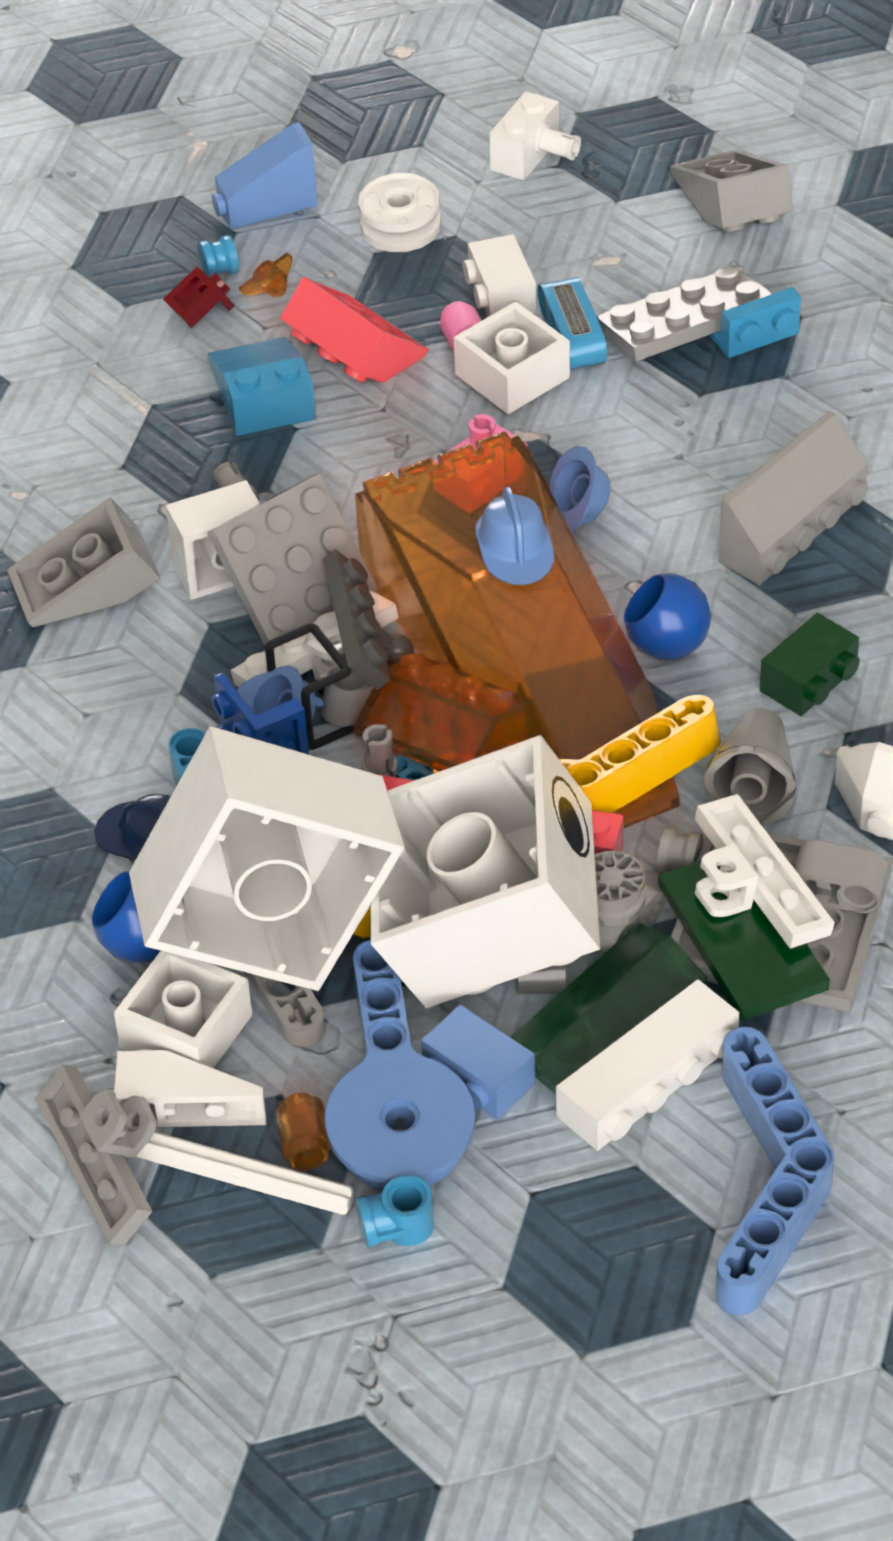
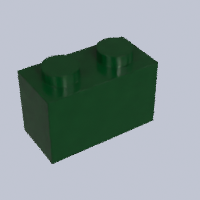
M817 612L761 660L760 692L799 716H803L815 704H822L830 691L841 681H847L855 674L860 663L858 658L859 636Z

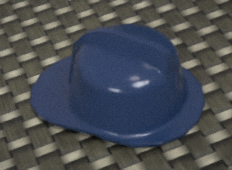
M149 794L136 801L121 803L110 808L97 821L94 829L96 842L104 851L116 856L136 860L168 803L170 796Z

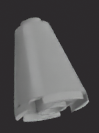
M754 708L742 715L705 770L704 787L707 803L738 794L755 818L760 821L761 825L770 824L783 817L791 807L796 792V781L784 724L775 712L765 708Z

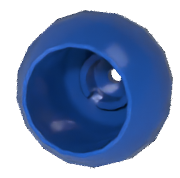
M675 573L652 576L636 590L625 609L624 622L630 641L639 651L658 660H677L689 655L702 645L708 635L712 615L706 594L695 582Z
M124 871L117 875L101 893L92 914V926L97 940L113 957L129 963L150 962L155 959L161 950L144 945L129 876L130 871Z

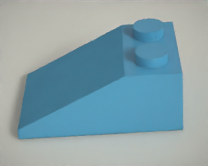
M286 337L208 353L209 363L236 436L316 419L311 376L303 356Z

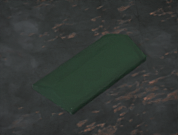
M638 923L510 1038L535 1053V1078L556 1095V1086L697 979L706 984L708 978L671 936Z

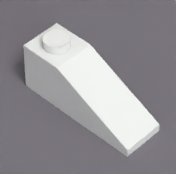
M138 1049L135 1051H117L114 1092L120 1106L131 1096L144 1097L157 1121L156 1127L266 1125L264 1092L261 1086L167 1050ZM138 1114L134 1117L132 1123L136 1127H138L140 1121Z

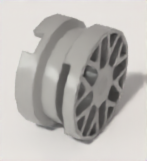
M604 851L594 854L598 919L604 921V926H619L629 923V918L635 914L639 916L645 907V871L642 864L632 855L622 851Z

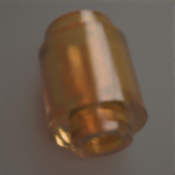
M295 1093L288 1096L277 1106L275 1111L282 1154L295 1169L310 1170L320 1167L328 1160V1152L331 1149L325 1129L324 1103L318 1097L307 1093Z

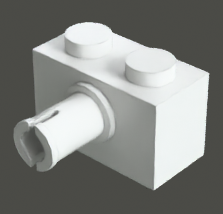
M525 91L489 133L490 170L525 180L548 152L574 160L580 151L581 138L577 135L573 136L559 131V101Z

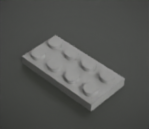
M736 266L723 267L709 276L684 281L681 286L664 292L651 293L645 299L628 305L615 306L609 312L596 317L604 336L636 362L721 331L722 311L771 295L772 293Z

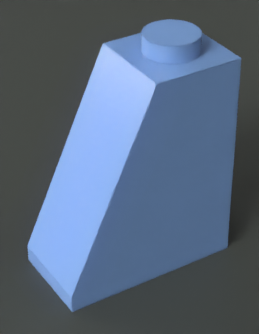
M300 122L291 124L215 176L216 193L212 194V204L218 217L223 215L229 228L235 229L317 206L313 143Z

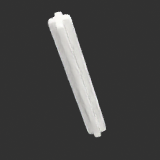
M158 1132L153 1133L151 1139L136 1156L141 1159L342 1215L349 1212L354 1199V1189L350 1185Z

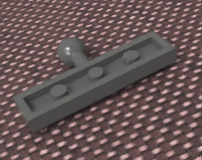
M334 549L323 558V563L347 666L378 691L391 680L388 667L401 669L411 663L414 657V646L408 637L401 634L390 635L381 628L374 614L373 606L375 601L368 589L366 581L368 579L367 571L355 558L349 560L338 550Z

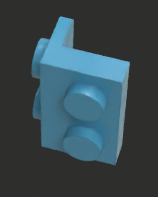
M794 287L722 311L721 331L710 334V337L727 358H731L799 334L801 295Z

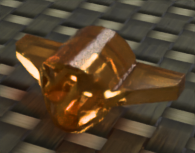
M286 252L274 262L271 260L262 262L254 271L253 277L239 287V291L244 295L267 293L273 297L283 296L287 288V277L293 261L292 256Z

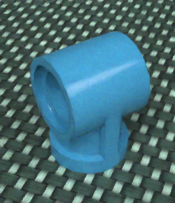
M412 1175L399 1176L390 1180L384 1186L381 1194L355 1198L360 1229L368 1248L388 1240L403 1246H414L425 1242L432 1235L434 1229L432 1192L427 1182L420 1177Z

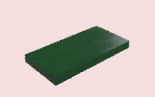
M701 860L658 875L660 890L663 892V895L730 1004L740 1012L739 1018L741 1021L829 990L830 979L807 943L789 948L754 899L751 909L737 914L714 917L708 913L695 895L696 884L703 878L708 877L700 867ZM720 892L711 894L717 900H726L728 898Z

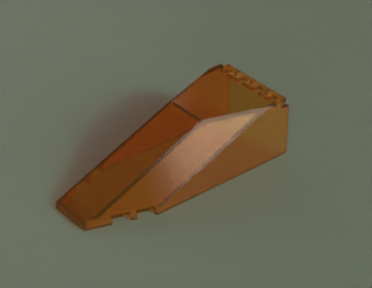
M503 431L476 441L477 450L471 444H467L437 455V465L432 458H428L398 469V479L393 472H389L364 481L362 483L364 491L355 494L359 552L378 588L375 591L396 604L399 616L396 619L397 623L411 640L414 648L487 754L541 735L558 759L580 760L659 713L654 692L531 451L519 436L510 438ZM505 487H510L513 494L526 496L535 501L542 512L554 550V564L550 572L540 581L528 585H511L498 580L489 573L483 562L476 537L477 521L483 515L488 504L495 498L502 496ZM675 777L669 778L613 812L614 814L624 815V828L679 807V793Z

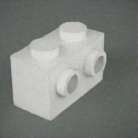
M514 234L468 243V260L463 261V272L467 284L473 283L474 298L478 309L484 308L487 317L516 301L531 313L536 314V282Z

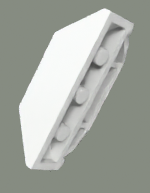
M874 742L859 744L854 747H840L836 759L835 785L858 827L878 837L893 840V746Z

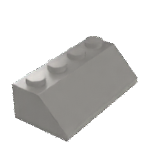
M830 410L827 411L721 500L719 563L760 586L771 575L778 574L785 567L786 563L799 551H805L811 545L813 539L826 528L833 527L840 516L849 508L857 506L862 502L868 490L866 483L867 463L835 413Z

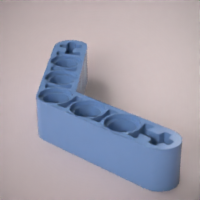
M750 1027L735 1028L725 1036L723 1042L722 1077L774 1166L775 1171L719 1256L717 1262L716 1301L723 1310L735 1315L748 1314L760 1305L829 1196L832 1188L834 1167L833 1149L766 1037L760 1031Z

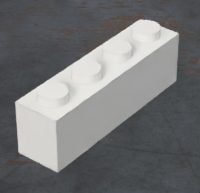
M697 979L556 1086V1116L596 1151L600 1150L611 1140L621 1139L638 1119L648 1112L653 1113L665 1103L668 1096L681 1086L692 1084L700 1076L703 1069L716 1059H722L724 1038L728 1032L739 1028L740 1012Z

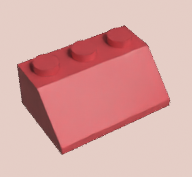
M304 276L280 317L281 320L293 327L290 332L292 336L308 345L314 342L320 346L317 350L319 355L336 364L339 361L343 362L346 365L344 372L365 383L367 378L384 383L425 357L429 351L428 348L349 294Z

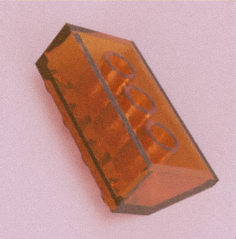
M419 653L405 655L399 659L398 663L388 667L391 680L378 691L373 687L354 725L355 735L362 738L364 730L371 725L382 724L387 726V730L391 729L393 735L392 751L439 772L538 736L533 700L515 694L512 690L503 689L488 683L480 677H474L456 670L453 666L444 665L429 659Z

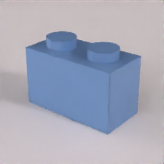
M461 1004L421 1040L422 1056L438 1061L455 1072L467 1086L473 1099L474 1109L483 1110L496 1120L535 1085V1053Z

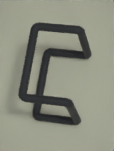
M309 623L268 641L265 645L267 672H271L276 669L274 648L311 632L341 669L320 680L314 679L307 682L309 685H306L301 690V705L305 709L309 750H315L354 732L356 725L342 727L314 740L310 694L319 691L323 696L325 687L347 678L351 674V669L348 668L345 659L320 628L315 624Z

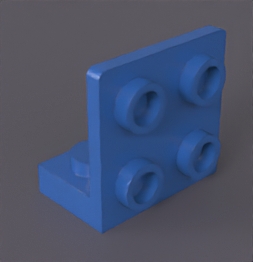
M224 673L214 676L216 694H213L211 699L214 709L219 716L220 723L215 728L309 755L305 709L297 698L255 715Z

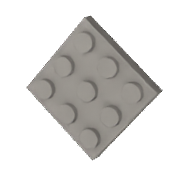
M320 473L308 477L207 532L264 646L268 641L306 624L314 623L319 616L335 611L323 563V558L334 549L338 550L349 560L351 558L358 560L368 573V579L366 580L368 589L372 591L378 589Z

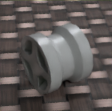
M666 826L658 846L656 871L665 873L696 862L703 844V834L692 832L689 835L679 834L676 828Z

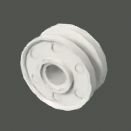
M393 173L378 177L368 183L360 192L358 201L359 213L361 215L360 228L365 241L375 248L387 252H408L420 249L432 242L439 234L441 228L440 196L435 184L425 177L412 173Z

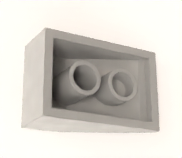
M737 149L669 166L670 174L705 221L721 227V230L724 232L741 230L745 228L744 223L757 220L758 223L774 222L780 219L779 214L793 211L789 171L786 164Z
M111 497L7 569L27 622L33 628L126 603L160 579V575L138 526Z

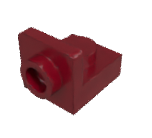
M198 266L163 299L191 328L218 302L228 311L235 306L226 296L230 288L216 273L208 277Z

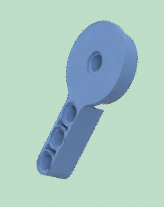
M370 939L359 944L353 955L355 988L366 1056L359 1065L340 1079L329 1096L325 1109L327 1139L334 1154L348 1171L359 1181L370 1187L383 1191L384 1186L390 1180L405 1175L420 1177L429 1186H432L445 1178L455 1168L471 1142L475 1128L473 1099L467 1086L455 1072L438 1061L418 1054L413 1049L410 1041L401 979L371 945ZM396 1118H402L403 1128L406 1130H395Z

